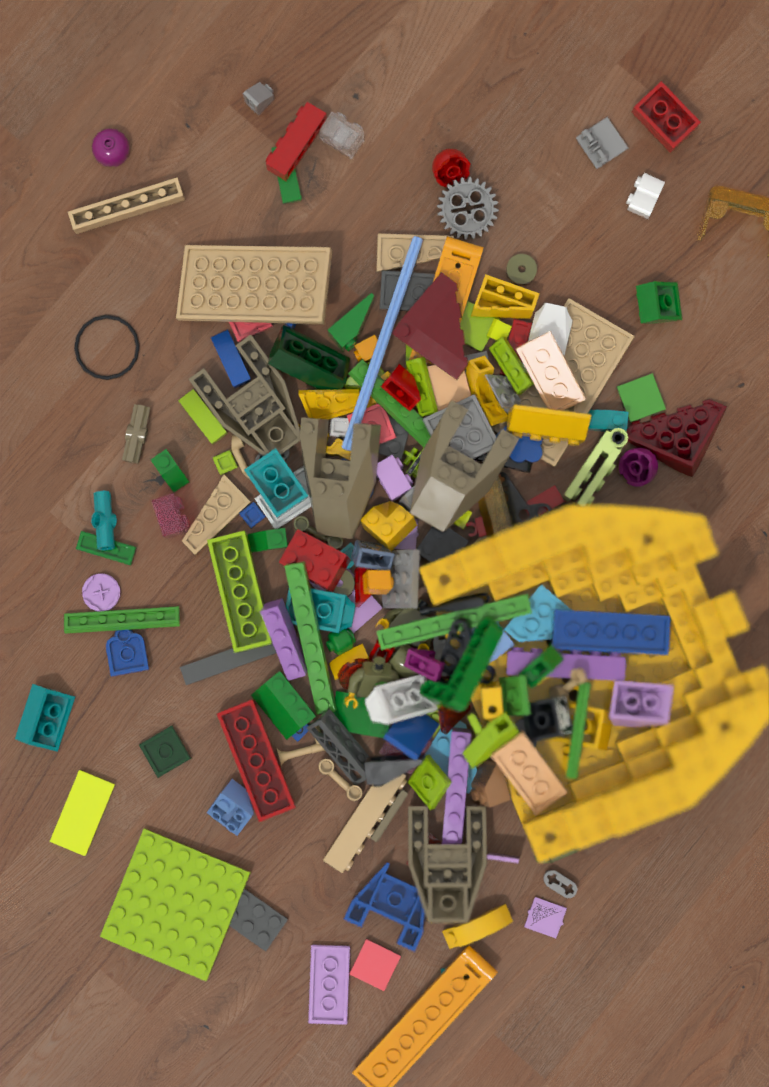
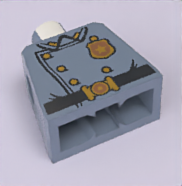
M356 540L351 559L355 566L390 570L395 553L379 543Z

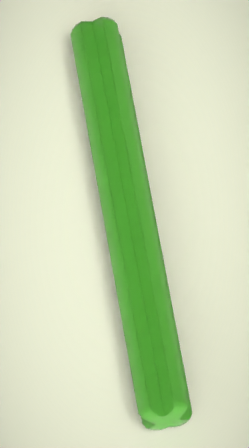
M589 682L579 684L566 771V777L570 779H577L591 687Z

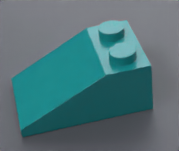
M276 448L244 469L277 519L309 498Z

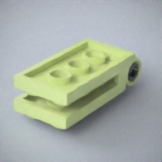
M615 428L611 432L606 431L602 435L562 496L563 499L569 501L571 498L573 500L576 499L582 490L579 486L581 483L585 484L592 475L590 469L601 455L606 459L575 504V506H590L595 498L592 496L593 493L600 491L605 483L603 480L604 476H609L616 465L613 463L628 441V435L625 430Z

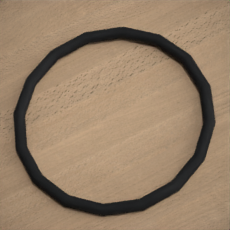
M111 315L94 317L85 323L76 335L74 346L77 362L82 369L94 378L105 380L119 378L130 371L138 359L140 348L137 333L132 326L122 318ZM97 320H118L126 325L134 336L136 345L134 358L130 365L119 374L110 376L95 374L87 369L80 359L78 351L80 336L87 326Z

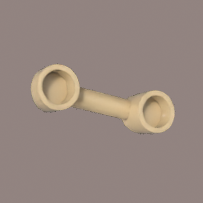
M232 435L231 449L243 475L250 480L244 471L248 466L240 451L244 444L241 439Z
M582 668L573 669L569 682L550 687V698L564 695L568 697L569 691L576 685L586 683L587 678Z
M323 759L319 763L320 773L329 775L346 791V796L349 800L357 801L362 797V789L357 785L351 786L334 770V763L330 759Z

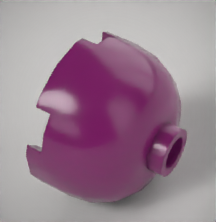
M112 128L103 129L93 138L92 153L101 165L105 167H118L129 157L130 144L126 136L119 130Z
M633 448L620 458L619 472L621 475L623 474L624 478L628 481L626 483L629 485L641 487L651 482L657 475L658 461L655 455L648 449Z

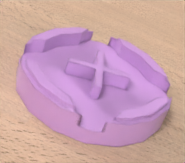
M96 574L90 576L85 581L82 588V596L89 608L95 611H108L118 603L121 589L118 582L112 576Z

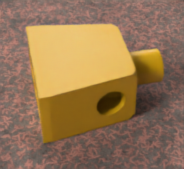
M492 681L489 684L480 683L483 718L487 719V725L503 714L500 681ZM494 705L495 708L490 709L489 706Z

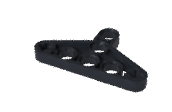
M500 471L499 475L505 478V481H502V488L507 486L508 490L496 491V488L500 489V484L496 481L492 485L499 534L540 518L538 510L542 506L548 509V514L552 513V508L548 504L528 505L510 477L505 472ZM502 493L508 496V501L505 504L498 502V496ZM523 509L529 511L530 516L527 520H521L519 517V513ZM504 512H508L511 516L508 523L501 521V515Z
M458 617L452 623L440 659L441 662L445 663L442 672H446L450 678L449 680L440 678V681L437 683L448 686L472 638L471 625L465 617ZM459 623L463 624V629L460 634H457ZM451 640H458L460 647L452 646ZM448 655L452 656L455 663L449 664L445 657ZM488 664L485 670L491 674V678H484L482 676L480 680L482 684L491 683L496 676L495 669Z

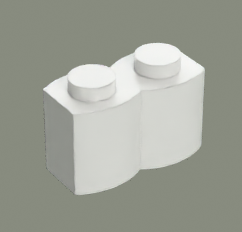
M646 173L642 177L638 176L634 187L637 188L635 194L630 193L626 202L629 205L627 210L648 219L665 182Z

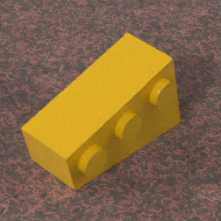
M485 274L471 316L531 319L540 293Z

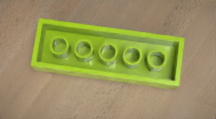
M241 531L207 540L234 653L272 645L273 642L260 612L264 606V601L247 532Z

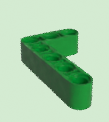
M488 617L483 618L479 622L448 686L427 680L420 687V695L436 705L458 712L463 711L468 706L503 635V627Z

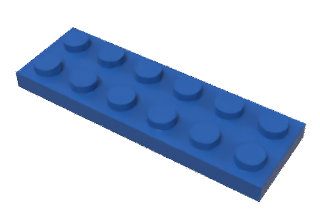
M553 610L552 646L555 649L668 655L670 616Z

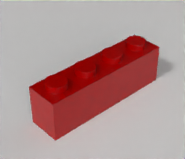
M309 102L304 107L301 106L296 114L297 118L294 122L291 121L286 129L287 133L284 137L279 138L276 143L277 148L273 153L270 152L265 160L267 170L285 181L288 180L327 121V114Z

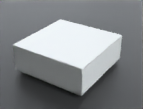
M332 418L329 436L345 438L349 426L348 419Z

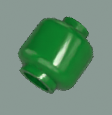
M343 629L340 633L330 632L326 646L330 652L333 651L336 655H341L353 649L356 640L350 629Z

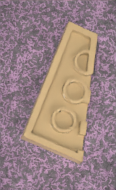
M378 234L377 273L403 267L414 236L423 239L415 264L440 259L447 236Z
M223 475L182 542L196 555L208 544L207 540L213 539L251 502Z

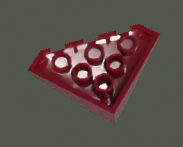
M441 272L401 319L392 334L451 377L458 380L468 366V358L464 357L463 345H466L464 330H461L459 321L462 318L461 307L456 299L458 285Z
M708 399L702 401L703 405L694 408L691 405L677 409V413L667 416L665 412L651 416L650 421L640 423L639 420L634 421L626 431L628 442L638 448L650 450L656 459L678 472L693 477L702 462L727 406Z

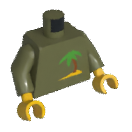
M420 599L418 608H394L380 619L375 627L380 624L386 629L429 618L426 615L420 614V608L430 605ZM433 638L412 642V644L418 647V649L429 650Z
M375 657L373 662H364L362 667L350 676L349 696L345 698L344 703L348 707L349 701L353 700V708L355 709L358 704L354 698L355 694L356 697L368 698L375 687L401 680L395 670H391L390 663H385L384 658Z

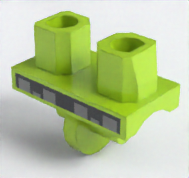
M413 447L411 452L406 450L403 452L406 456L403 462L405 465L408 466L411 460L414 461L406 472L409 477H417L418 465L423 449L417 457H415V454L418 452V449Z

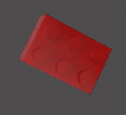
M662 81L637 103L631 112L670 153L690 136L701 123Z
M297 529L279 563L284 567L286 564L305 561L309 581L329 592H333L351 559L339 550Z

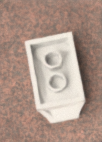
M544 303L535 312L528 342L551 331L565 356L573 322L567 307Z
M416 675L375 687L370 696L365 700L371 721L392 724L438 710L436 704L419 693L421 685L427 681V678L422 675Z

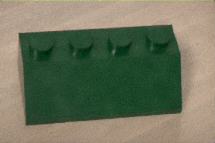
M285 325L281 327L268 360V364L319 390L342 389L347 381L350 362L349 357Z

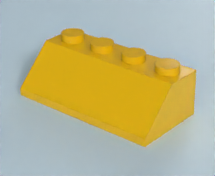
M513 405L508 411L506 431L517 438L526 436L530 437V440L541 441L542 438L549 439L550 443L565 441L568 442V445L579 446V443L582 444L586 439L591 415Z

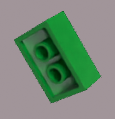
M281 671L251 694L286 740L316 717V714Z

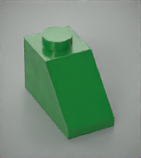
M167 449L150 459L173 493L189 483V480Z
M286 528L248 534L252 553L288 547Z
M550 645L518 675H526L527 685L532 689L548 676L564 658Z

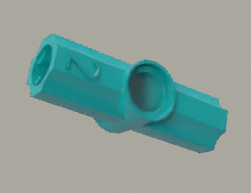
M104 490L96 491L93 493L95 512L92 515L91 523L93 528H96L97 549L102 551L112 550L115 548L113 529L116 526L117 518L112 513L111 493Z

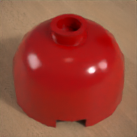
M448 148L435 156L432 163V172L439 185L447 187V184L453 185V180H456L459 184L461 177L466 180L470 175L469 168L471 164L462 151Z

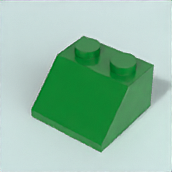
M653 281L636 286L641 324L682 320L677 282Z

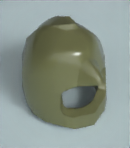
M409 644L396 646L394 654L388 661L391 664V670H395L399 677L403 679L420 675L404 667L408 649L412 648Z

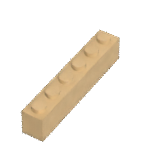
M174 178L69 211L68 215L74 232L79 234L184 201L185 198L178 178Z
M406 774L384 784V786L374 787L372 785L323 861L341 873L344 870L349 871L354 863L351 859L355 853L360 854L365 846L362 844L366 837L370 839L375 831L373 828L376 821L381 822L386 814L384 809L387 805L391 806L395 801V792L397 789L402 790L406 784Z

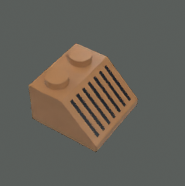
M486 759L481 763L471 783V796L476 803L492 807L511 799L502 769L496 761Z

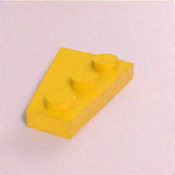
M359 389L299 390V396L308 418L328 420L352 413L360 394Z

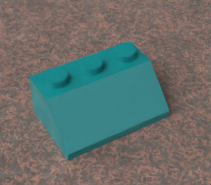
M32 684L15 739L28 745L58 752L75 696Z

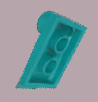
M311 588L320 630L340 633L343 629L352 627L355 604L347 595ZM288 590L286 608L292 623L297 625L290 590Z

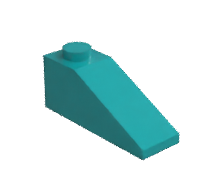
M590 410L588 414L591 415L588 430L611 432L615 428H621L627 431L629 412Z

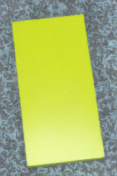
M79 770L50 842L86 856L115 784Z

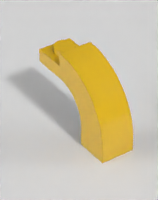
M481 356L468 361L466 378L471 396L475 394L490 426L506 422L508 415L498 403L485 377L486 374L493 375L495 368L486 356Z
M503 904L469 920L468 923H461L446 928L442 933L449 949L482 939L511 924L513 919L506 904Z

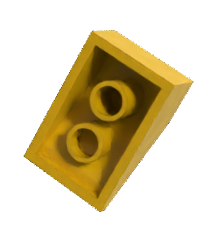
M568 703L573 727L576 704ZM591 707L587 708L582 746L607 751L612 722L609 718L610 711ZM572 734L551 738L550 740L571 743Z

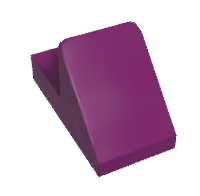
M410 648L407 652L404 667L434 682L440 681L445 663L435 659V651Z

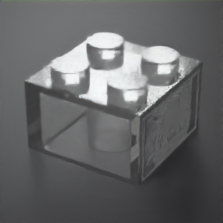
M331 112L319 130L320 139L353 159L364 142L363 128L355 122L351 124L346 121L347 118L343 114Z

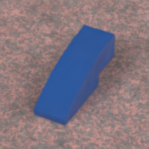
M226 330L211 337L234 389L252 381L229 331Z

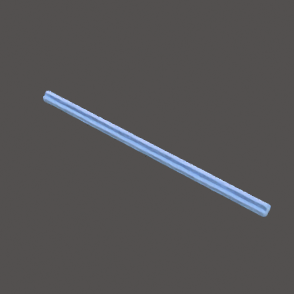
M414 236L412 238L342 444L344 450L351 451L353 424L362 422L423 239Z

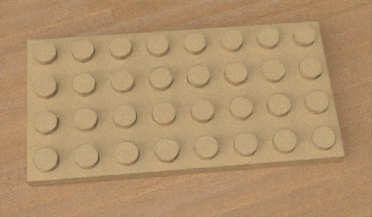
M185 245L176 319L178 321L324 324L332 249L330 247Z
M568 298L564 307H567L573 322L564 357L586 400L564 411L588 414L635 336ZM535 384L521 395H518L522 406L547 409ZM507 421L491 426L492 430L498 434L507 425ZM543 439L541 460L556 467L569 446L568 442L550 443L549 439Z

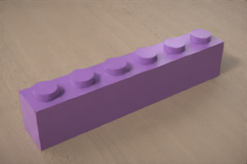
M512 647L511 651H507L506 675H518L543 652V649L531 648V652H523V648ZM557 650L564 660L546 676L571 678L570 674L573 669L582 668L587 679L624 681L626 657H621V653L609 652V656H601L602 652L590 651V655H582V651L570 650V654H562V650Z
M452 728L448 778L452 783L446 791L442 845H462L469 763L462 753L471 744L472 729Z

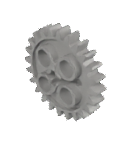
M461 177L459 184L456 180H453V187L447 184L448 191H441L445 195L444 198L438 197L442 204L436 205V207L441 208L442 211L438 212L437 215H443L439 222H446L444 229L450 227L449 234L451 235L456 231L457 238L461 234H463L464 239H467L468 234H470L472 239H475V233L482 236L481 230L488 232L486 226L494 225L490 220L497 219L493 212L499 211V209L494 208L498 201L492 200L496 194H489L492 188L488 187L485 189L486 182L479 185L478 178L475 179L474 183L471 177H468L467 182ZM474 191L480 195V199L477 202H472L470 199V195ZM455 195L461 198V203L458 206L452 204V197ZM466 203L471 206L484 204L483 207L470 209L469 213L467 211L451 213L452 209L466 207ZM478 210L483 212V219L481 221L474 219V213ZM458 214H462L465 217V221L461 225H458L455 221Z

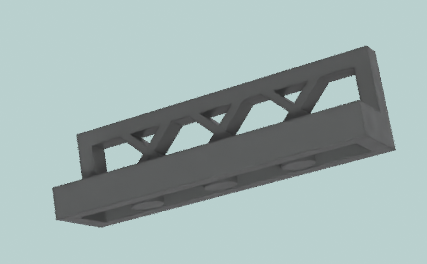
M328 709L318 720L309 724L307 729L350 781L357 785L366 780L364 762L369 755L334 713ZM319 725L324 734L318 732L315 727ZM328 741L333 742L336 748L331 747ZM340 755L344 756L348 760V763L344 762L340 758ZM352 770L357 771L361 777L357 778Z

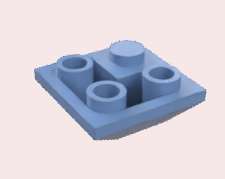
M231 779L207 814L238 836L254 812L247 790Z

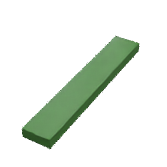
M179 606L64 614L65 634L180 626Z

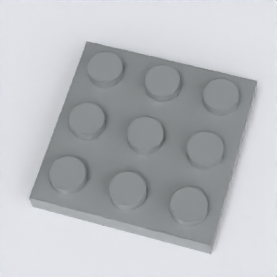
M474 394L457 402L468 409L448 445L471 459L488 453L496 440V436ZM447 408L422 420L430 437Z
M392 550L395 555L390 573L391 577H393L394 585L387 594H382L383 608H418L420 550Z

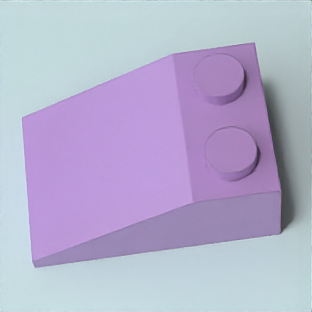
M615 681L609 717L612 724L627 727L669 724L674 686Z

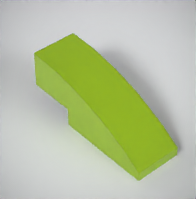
M194 389L178 400L212 445L228 434Z

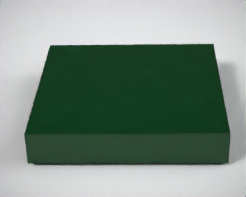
M173 725L139 744L157 778L192 759Z

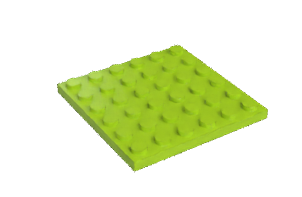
M144 828L100 937L207 981L251 872Z

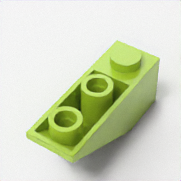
M505 712L490 722L462 754L473 769L491 757L492 752L518 735L519 732Z

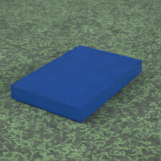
M426 714L393 723L384 739L416 761L440 724Z

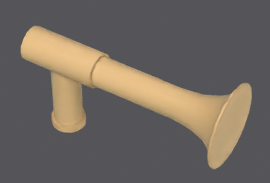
M316 726L317 731L321 733L320 726ZM315 739L316 744L287 752L280 751L277 748L276 750L282 768V764L291 758L324 751V748Z

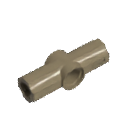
M134 404L131 421L127 426L125 434L126 444L122 461L139 464L142 446L145 444L148 432L147 423L151 410L150 407Z

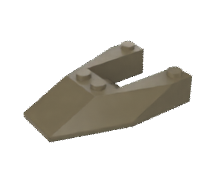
M249 335L235 346L257 376L254 380L227 399L204 368L189 378V381L224 428L263 456L275 448L281 455L300 442V428L284 379L276 368L268 364V357L252 335Z
M452 400L421 453L410 508V514L442 532L447 530L489 492L519 440L516 436L502 429L482 465L451 448L448 445L468 409Z
M301 418L300 443L316 532L318 535L353 539L376 484L381 425L353 424L350 461L325 458L328 419Z
M408 806V865L428 923H468L487 865L486 806L466 807V845H428V806Z

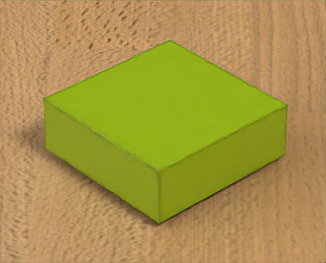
M230 450L213 457L220 475L238 468Z

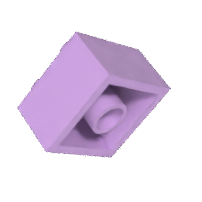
M393 455L377 464L376 475L391 502L404 496L412 489L411 486L413 485L409 475L403 474V465L398 457L394 458Z

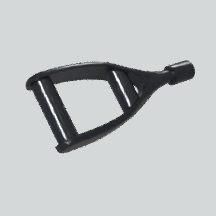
M487 593L460 597L438 606L420 608V614L426 615L435 611L457 612L480 608L489 602L490 596Z

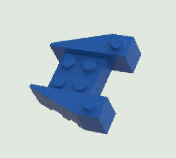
M386 862L351 900L343 919L362 927L370 909L404 925L396 943L415 952L423 934L425 912L417 888L386 874L390 865Z

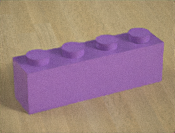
M283 598L265 603L260 612L287 680L306 676L307 668L302 646Z

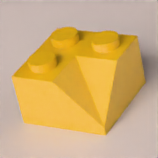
M391 501L372 507L360 520L364 530L390 551L417 526L413 515L401 505Z

